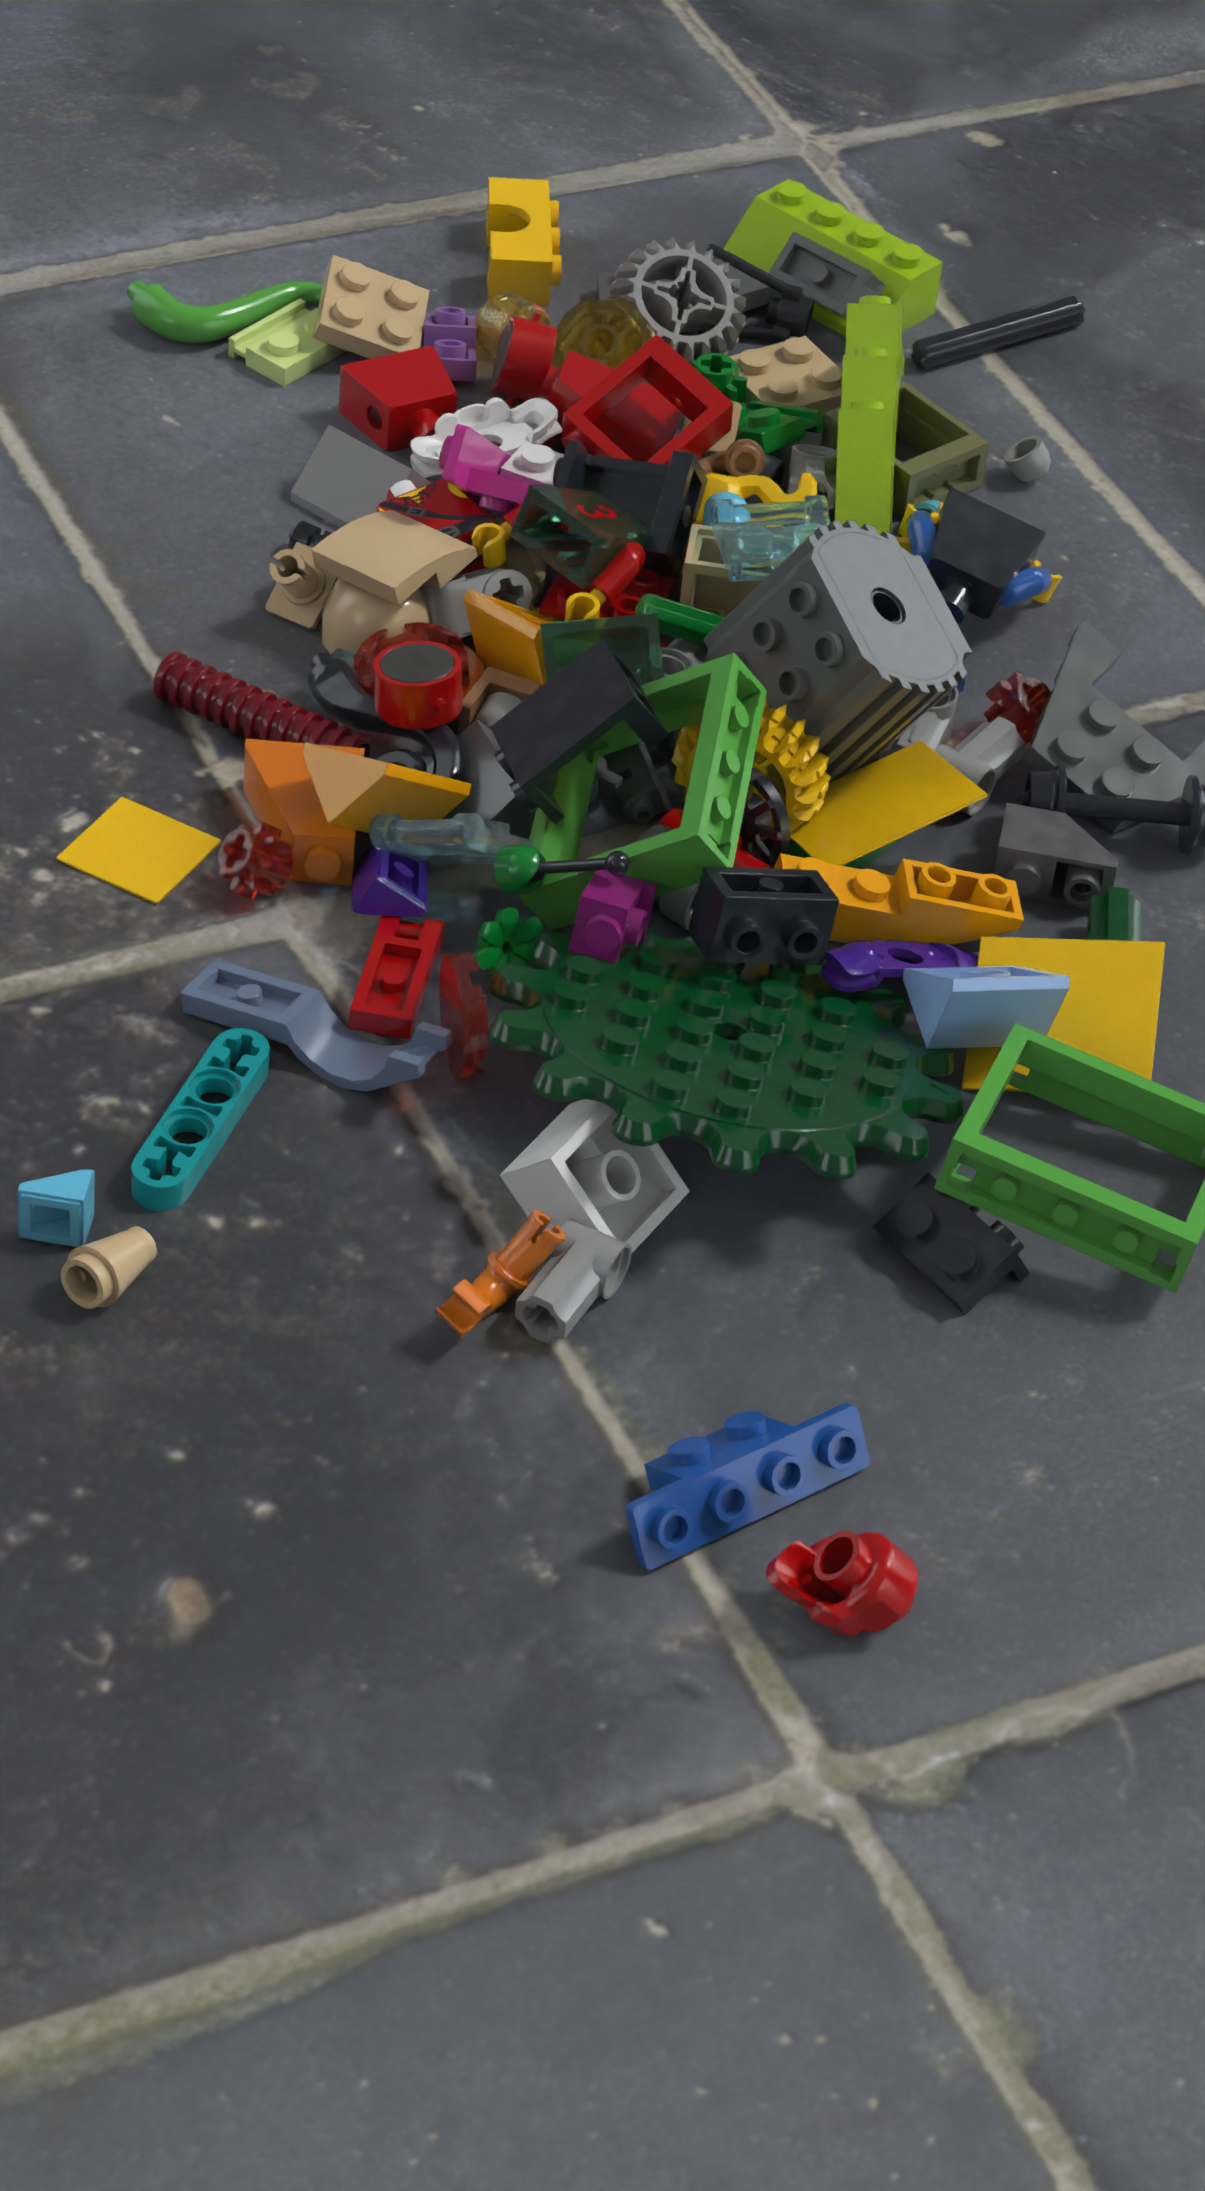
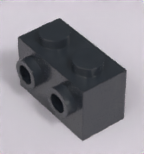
M703 867L688 933L706 960L720 967L736 968L741 966V964H769L780 969H794L798 965H823L839 899L817 870Z

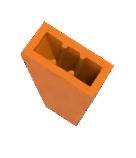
M246 739L243 793L291 880L352 886L358 831L328 824L302 754L305 743ZM319 745L364 757L365 748Z

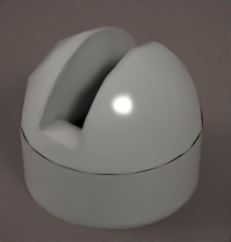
M1029 436L1013 444L1004 454V460L1011 473L1021 481H1038L1049 471L1051 464L1049 451L1040 436Z

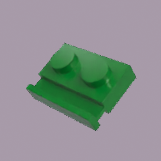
M756 400L748 402L749 409H746V404L740 403L742 409L735 441L740 439L753 440L762 447L764 453H770L805 439V431L813 433L824 431L821 410Z

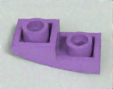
M458 307L435 308V314L426 313L423 347L432 345L435 348L452 381L476 382L477 357L475 347L477 327L475 316L466 315V310Z

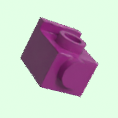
M608 870L596 871L581 894L568 951L582 953L616 964L627 945L637 947L639 942H644L658 885L627 875H612Z

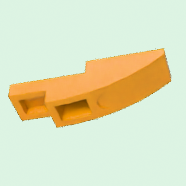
M780 853L774 869L817 870L838 897L839 904L829 941L842 943L866 941L870 943L875 940L883 942L898 940L903 942L950 945L980 940L981 936L994 937L1020 929L1024 921L1016 881L1004 879L995 874H979L950 868L936 862L925 863L903 858L895 876L882 874L873 869H857L827 863L813 857L802 858Z

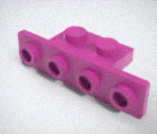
M457 424L454 435H448L445 438L439 457V467L444 469L442 479L479 501L481 508L492 511L491 515L502 518L506 513L537 492L536 489L524 481L500 475L501 467L511 456L469 426Z

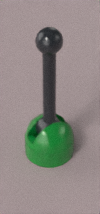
M509 845L504 846L498 852L494 864V873L497 884L504 893L509 895L527 894L540 888L548 874L608 870L612 875L619 876L628 871L630 860L626 853L613 851L606 858L546 861L544 856L537 852L534 847Z

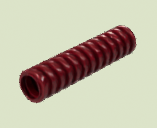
M179 651L171 652L165 657L155 673L153 691L156 698L164 702L170 701L171 705L185 708L187 712L193 715L200 714L202 719L209 722L215 721L216 725L224 729L230 728L231 732L235 734H245L247 739L293 743L307 742L317 745L365 748L364 757L369 758L370 739L367 735L361 732L354 734L353 729L345 725L339 727L338 723L329 718L324 720L323 716L316 712L308 713V710L300 705L293 706L289 700L284 698L278 699L275 694L269 691L262 692L261 688L253 684L247 685V682L242 679H232L230 674L224 671L217 672L216 668L208 664L202 665V662L199 660L187 658L185 654Z

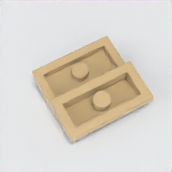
M394 510L379 511L353 520L337 529L311 549L315 567L398 606L425 582L439 589L443 588L477 557L475 547Z

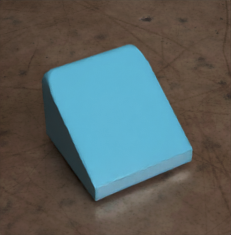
M90 1169L78 1170L20 1183L18 1188V1238L73 1247L85 1245L94 1217L95 1171Z

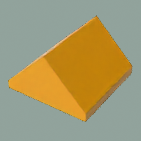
M467 589L463 598L476 653L486 669L490 666L539 682L543 686L595 644L548 616L538 614V612L471 589Z
M305 742L302 753L328 824L409 843L416 842L469 796L472 785L455 779Z

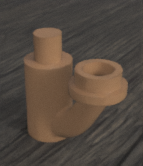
M750 439L737 440L727 450L710 456L702 455L697 459L705 475L710 473L723 474L726 472L732 477L759 475L765 466V454L762 447Z

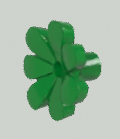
M512 907L498 910L495 921L484 922L479 929L478 934L480 937L477 941V950L473 953L475 966L484 970L490 969L489 981L502 965L513 964L531 968L528 963H535L530 957L532 946L535 943L532 942V939L541 933V921L535 916L526 917L519 921L518 910Z

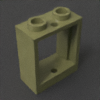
M902 381L899 390L896 435L921 453V455L904 462L895 457L892 512L903 519L908 504L916 505L926 500H938L944 503L951 487L963 493H968L982 487L989 442L911 385ZM841 406L825 413L821 446L837 450L838 409H841Z

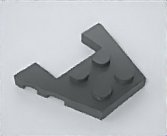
M1083 620L1069 640L1065 658L1059 666L1054 679L1055 684L1042 710L1023 760L1036 771H1051L1056 764H1064L1067 775L1066 792L1173 802L1181 801L1184 785L1189 775L1197 776L1199 782L1205 784V739L1183 761L1166 748L1159 739L1152 736L1123 712L1116 703L1098 691L1094 685L1115 665L1123 652L1087 621ZM1093 818L1111 834L1140 823Z

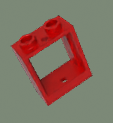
M656 334L563 413L562 442L565 450L569 440H576L582 442L587 453L590 455L632 460L602 433L594 423L646 380L691 421L686 428L646 462L669 465L673 451L694 453L698 459L731 431L734 403Z

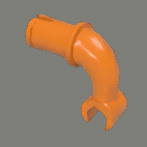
M533 1210L528 1216L527 1221L501 1251L492 1250L487 1257L488 1265L472 1284L466 1279L460 1281L452 1289L455 1293L443 1305L436 1307L434 1313L461 1338L464 1337L485 1316L499 1309L519 1291H524L532 1281L531 1276L558 1244H561L566 1239L565 1232L558 1224L552 1229L548 1228L543 1232L553 1219L539 1210Z

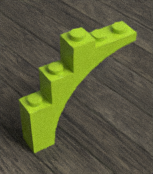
M868 295L860 297L859 303H847L845 355H843L841 409H838L835 521L840 520L842 525L847 520L856 521L859 528L864 524L873 525L880 535L883 531L892 534L897 412L901 380H904V352L901 337L902 311L901 304H891V298Z

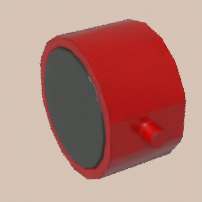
M532 311L530 320L511 315L504 329L494 363L491 390L507 395V405L516 406L518 399L527 401L533 398H540L538 394L551 366L557 338V329L554 326L540 323L542 316L540 313Z
M406 641L385 648L375 657L373 664L375 710L383 721L404 729H430L453 721L462 712L461 658L452 648L432 641Z

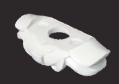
M492 398L486 404H473L457 410L454 414H444L435 423L434 435L412 439L411 450L413 454L410 457L412 468L424 478L442 475L444 469L439 467L441 448L445 438L448 435H454L457 424L469 426L487 440L500 443L501 446L499 448L510 456L525 441L541 445L549 438L562 432V428L557 422L558 410L544 398L527 400L512 409L501 398Z

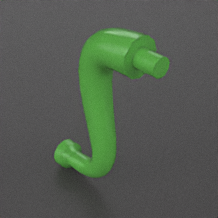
M137 280L129 285L127 296L132 300V315L146 327L169 340L196 344L217 341L236 334L299 298L305 301V305L319 307L323 285L311 281H290L269 286L223 303L209 306H193L178 301L160 284L145 285L142 281Z

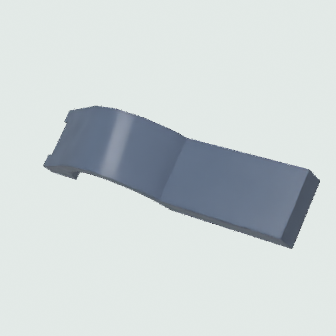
M217 959L208 965L180 992L183 1013L231 1028L252 1029L261 1033L267 1039L286 1044L294 1055L318 1077L343 1089L367 1092L417 1079L426 1071L425 1065L438 1052L447 1050L453 1043L452 1030L423 1021L415 1028L412 1039L406 1044L385 1046L366 1040L343 1024L329 1008L320 990Z

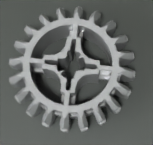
M674 237L667 240L663 247L653 240L646 245L644 251L638 248L633 251L627 261L618 267L614 275L615 280L608 290L607 297L611 300L608 306L607 317L617 320L613 326V336H626L628 338L624 344V353L635 349L638 350L656 334L690 364H692L693 360H697L700 356L707 353L727 355L729 350L732 351L739 341V333L745 326L746 316L742 312L746 307L745 302L747 298L737 294L740 289L741 279L726 277L729 271V262L717 266L712 261L713 249L705 252L703 255L696 252L694 240L687 243L684 249H680ZM666 279V280H673V281H671V282H661V281H658V280ZM699 330L706 332L694 336L680 335V333L684 332L697 334Z

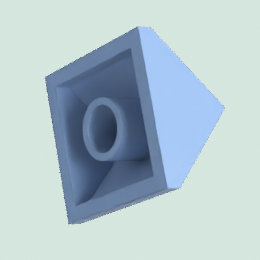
M1022 966L903 968V982L927 1049L1002 1047L1015 1023L1047 1036L1069 990V976Z

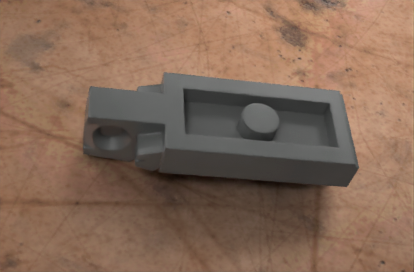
M796 232L792 233L769 271V274L785 283L802 287V296L815 299V304L845 320L847 319V303H859V298L862 296H884L881 292L886 286L870 270Z

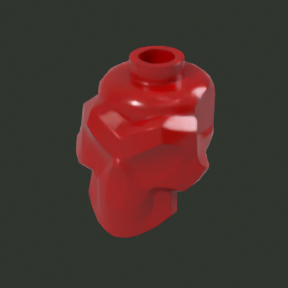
M851 1531L837 1532L831 1537L821 1539L811 1547L800 1540H796L770 1561L765 1573L771 1585L787 1598L800 1604L807 1611L811 1620L824 1625L833 1634L850 1637L855 1636L859 1632H877L903 1619L913 1605L919 1578L914 1560L884 1535L876 1532H863L856 1535Z

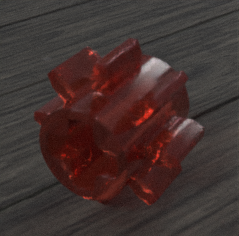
M1016 671L1006 681L1001 679L986 692V696L994 704L983 713L984 717L987 718V722H992L999 716L1014 723L1019 736L1025 741L1026 746L1032 739L1051 691L1041 680L1034 677L1024 678L1020 671Z
M259 821L255 828L241 823L237 830L232 831L225 837L218 854L221 867L219 875L232 880L230 885L231 891L253 899L257 892L271 897L275 890L280 889L286 884L293 870V856L291 854L293 845L280 840L282 830L262 821Z

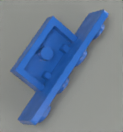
M843 1403L796 1426L766 1417L759 1411L742 1412L726 1419L724 1428L704 1437H689L671 1444L668 1447L667 1454L644 1464L649 1487L654 1492L636 1499L626 1506V1515L638 1564L646 1569L653 1570L867 1468L870 1459L857 1406Z

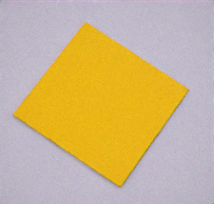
M920 740L828 783L829 786L825 792L826 796L823 799L824 804L817 815L811 817L809 821H804L799 827L790 832V838L810 857L843 866L988 797V794Z
M981 936L977 967L1022 966L1069 976V990L1047 1033L1048 1037L1152 1081L1165 942ZM1002 1047L967 1048L962 1090L980 1089ZM1018 1064L1015 1071L1028 1076L1030 1069ZM1007 1084V1086H1006V1088H1005V1090H1004V1091L1025 1092V1091L1020 1090V1089H1018V1088H1016V1087H1013V1086H1011V1085H1009V1084Z

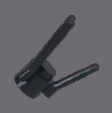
M711 243L707 246V251L713 249V256L725 263L729 262L730 266L782 294L773 293L769 304L756 308L766 311L765 323L774 326H744L739 333V338L773 339L784 342L791 335L795 337L806 336L814 311L815 299L802 296V287L785 283ZM700 330L698 331V334H699V335H700V334H703V333H706V332H703V331H700Z

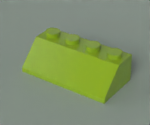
M790 179L781 182L754 198L723 248L769 273L792 233L796 232L870 270L878 280L882 281L886 286L881 294L891 298L894 301L893 304H901V309L903 310L902 332L935 314L942 261L927 254L919 246L899 239L886 232L880 225L860 218L847 211L841 204L831 202L808 190L802 183ZM815 304L812 318L846 337V320Z

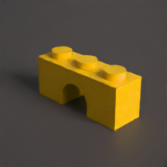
M489 177L486 207V247L489 248L487 270L488 303L529 305L527 302L530 300L537 305L549 306L551 286H560L562 256L559 255V201L550 200L549 180Z

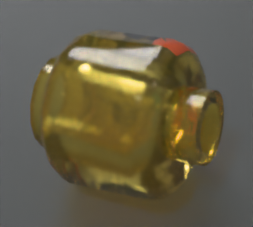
M514 292L498 293L490 298L478 312L475 323L477 327V344L486 354L496 359L504 329L511 315L530 320L532 311L542 314L540 323L552 326L550 317L541 306Z

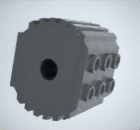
M838 520L832 521L828 526L826 524L819 526L703 639L708 648L705 658L706 662L735 653L767 690L766 699L769 707L777 709L787 704L786 715L793 721L806 719L805 734L821 737L817 752L829 757L825 771L831 777L829 783L869 765L954 689L967 674L962 662L972 653L921 555L910 554L899 545L894 535L886 531L879 535L873 525L864 524L859 528L856 521L847 520L843 525Z

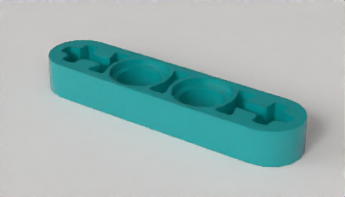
M234 1028L220 1033L214 1039L132 1162L131 1192L132 1197L139 1205L149 1210L167 1211L181 1206L189 1198L267 1079L270 1047L268 1040L261 1033L252 1029ZM230 1063H237L236 1073L230 1070ZM217 1092L229 1096L230 1099L224 1103L212 1104L200 1100L199 1097L205 1093ZM192 1132L201 1135L204 1139L194 1144H183L173 1140L172 1137L178 1133ZM166 1163L172 1166V1176L164 1175Z

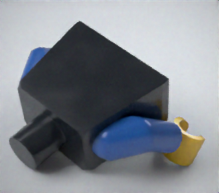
M952 487L947 494L940 513L932 511L930 514L924 510H916L912 504L907 505L898 530L899 534L902 537L909 538L912 555H921L957 624L964 620L967 612L982 619L991 618L1000 606L1012 608L1028 599L1046 603L1062 579L1061 575H1052L1046 568L1041 567L1042 563L1038 560L1033 562L1047 532Z

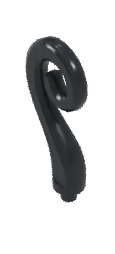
M327 652L319 653L312 658V671L308 676V686L316 701L328 715L350 728L396 735L414 740L425 746L431 754L434 762L433 774L464 781L465 763L462 747L454 732L446 724L430 729H404L392 726L380 719L375 710V695L363 689L346 661L333 659L332 655ZM409 749L388 751L375 759L427 772V766L423 758Z

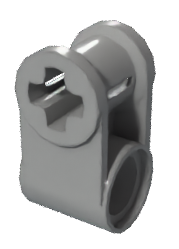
M495 567L456 575L441 589L424 583V587L419 589L426 599L430 615V641L440 643L472 634L463 601L467 589L493 597L492 594L498 592L500 584L506 586L507 594L500 596V600L529 609L532 601V587L528 579L521 572Z

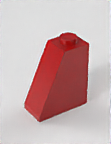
M569 350L561 369L550 366L538 395L547 398L558 410L557 422L563 430V413L614 371V369ZM642 382L596 421L594 425L632 460L646 462L673 439L682 412L653 386Z

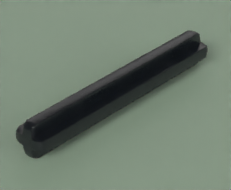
M1069 296L922 338L912 344L913 353L911 354V359L913 363H917L920 369L927 370L1079 326L1084 322L1086 307L1084 303H1080L1076 296Z

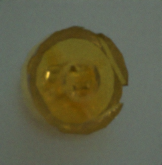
M609 296L612 300H601L595 302L593 298L581 301L565 313L556 327L557 338L552 366L561 369L568 351L571 350L615 370L655 336L654 330L638 307L620 296Z

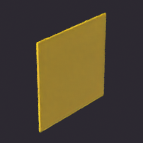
M120 797L56 857V860L157 905L219 846L222 840L127 798Z

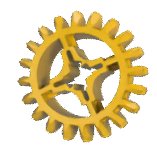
M765 699L752 767L765 775L778 791L785 805L789 818L790 832H792L804 821H809L811 817H815L824 804L823 799L826 796L825 792L831 779L825 772L829 757L817 752L821 737L805 734L806 719L793 721L786 715L787 704L773 709L769 707L767 699ZM701 722L680 730L679 738L676 741L677 746L671 762L677 766L673 781L686 787L682 801L686 800ZM753 787L752 792L759 795L766 802L758 790ZM770 812V815H771V827H770V828H773V829H774L773 817H772V814H771V812ZM763 836L760 839L763 842L767 838Z

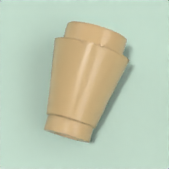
M133 1226L125 1231L73 1249L68 1255L67 1262L61 1269V1282L64 1290L71 1300L83 1308L93 1309L111 1306L147 1265L155 1259L157 1254L155 1241L145 1229Z

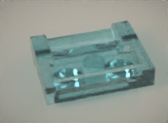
M825 495L806 496L802 502L733 505L731 499L713 500L710 510L712 531L730 581L764 580L819 526L824 524L828 526L831 523L828 517V503ZM793 524H799V525H794V526H772V527H763V526H771V525H793Z
M458 813L453 819L403 820L398 814H378L371 821L369 828L371 843L378 850L436 865H494L498 852L504 846L527 845L533 847V840L509 834V824L485 821L478 813Z

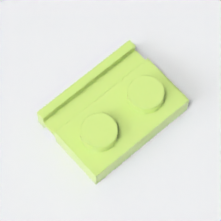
M300 298L229 337L228 356L233 359L238 356L244 357L246 359V366L283 387L347 350L313 338L318 308L312 311L306 309L305 301Z

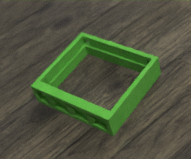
M735 653L642 685L668 733L701 722L680 828L586 859L606 858L613 851L626 853L630 860V867L623 875L657 884L655 897L700 883L703 867H733L767 693L765 687ZM624 720L620 721L546 780L564 815L562 820L554 824L539 807L536 809L528 846L534 847L537 852L544 856L546 861L577 859L599 757L643 742ZM596 871L548 874L540 888L527 894L517 895L522 899L526 907L528 906L551 931L575 923L581 894Z
M1015 1023L952 1140L934 1189L1177 1293L1205 1229V1179L1187 1220L1184 1222L981 1134L1007 1084L1205 1168V1152H1203L1205 1148V1103ZM1018 1064L1030 1069L1028 1076L1015 1071ZM961 1164L977 1170L973 1180L957 1174ZM1159 1249L1177 1256L1174 1267L1155 1259Z

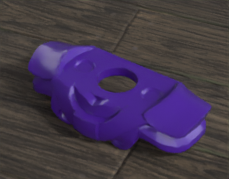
M875 940L870 943L866 941L850 942L842 947L826 951L824 958L827 961L821 966L820 975L839 991L856 992L879 986L884 977H903V968L977 967L979 956L960 951L951 945L942 943L925 944L889 940L887 942Z

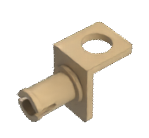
M296 542L293 549H284L274 555L273 558L281 564L280 568L270 563V574L277 583L265 607L269 613L308 630H314L322 616L325 598L338 580V577L315 567L311 553L312 548Z

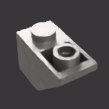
M1006 803L994 874L1004 879L1016 881L1020 898L1088 910L1091 896L1105 892L1109 886L1113 887L1118 860L1066 813Z

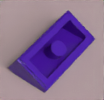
M377 835L354 867L351 911L367 915L423 917L427 911V862L389 838Z

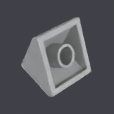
M328 425L294 485L290 501L341 528L353 520L377 512L376 508L380 502L387 500V493L395 483L402 480H410L420 488L431 482L413 469Z

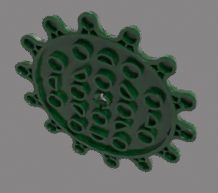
M649 929L647 930L644 942H639L637 947L627 945L615 964L582 953L568 951L571 937L557 932H545L534 943L530 954L532 961L545 969H533L506 964L498 968L489 983V992L494 997L525 1009L500 1012L489 1027V1039L500 1047L536 1053L549 1060L542 1064L532 1078L531 1086L536 1094L552 1101L566 1102L589 1099L608 1105L617 1113L611 1126L612 1134L620 1141L630 1145L652 1146L669 1136L686 1137L698 1141L708 1149L712 1163L729 1173L752 1174L758 1170L761 1156L769 1153H780L798 1158L816 1174L834 1180L850 1179L855 1175L857 1167L853 1147H871L901 1160L921 1161L929 1153L928 1133L922 1125L912 1119H925L942 1124H955L960 1122L964 1115L962 1094L954 1087L926 1077L952 1074L955 1068L953 1048L927 1049L923 1036L910 1034L898 1029L905 1024L907 1019L906 1004L901 995L883 989L856 992L839 991L820 975L822 965H798L794 969H780L769 964H741V966L736 968L720 967L709 963L694 941L667 939Z

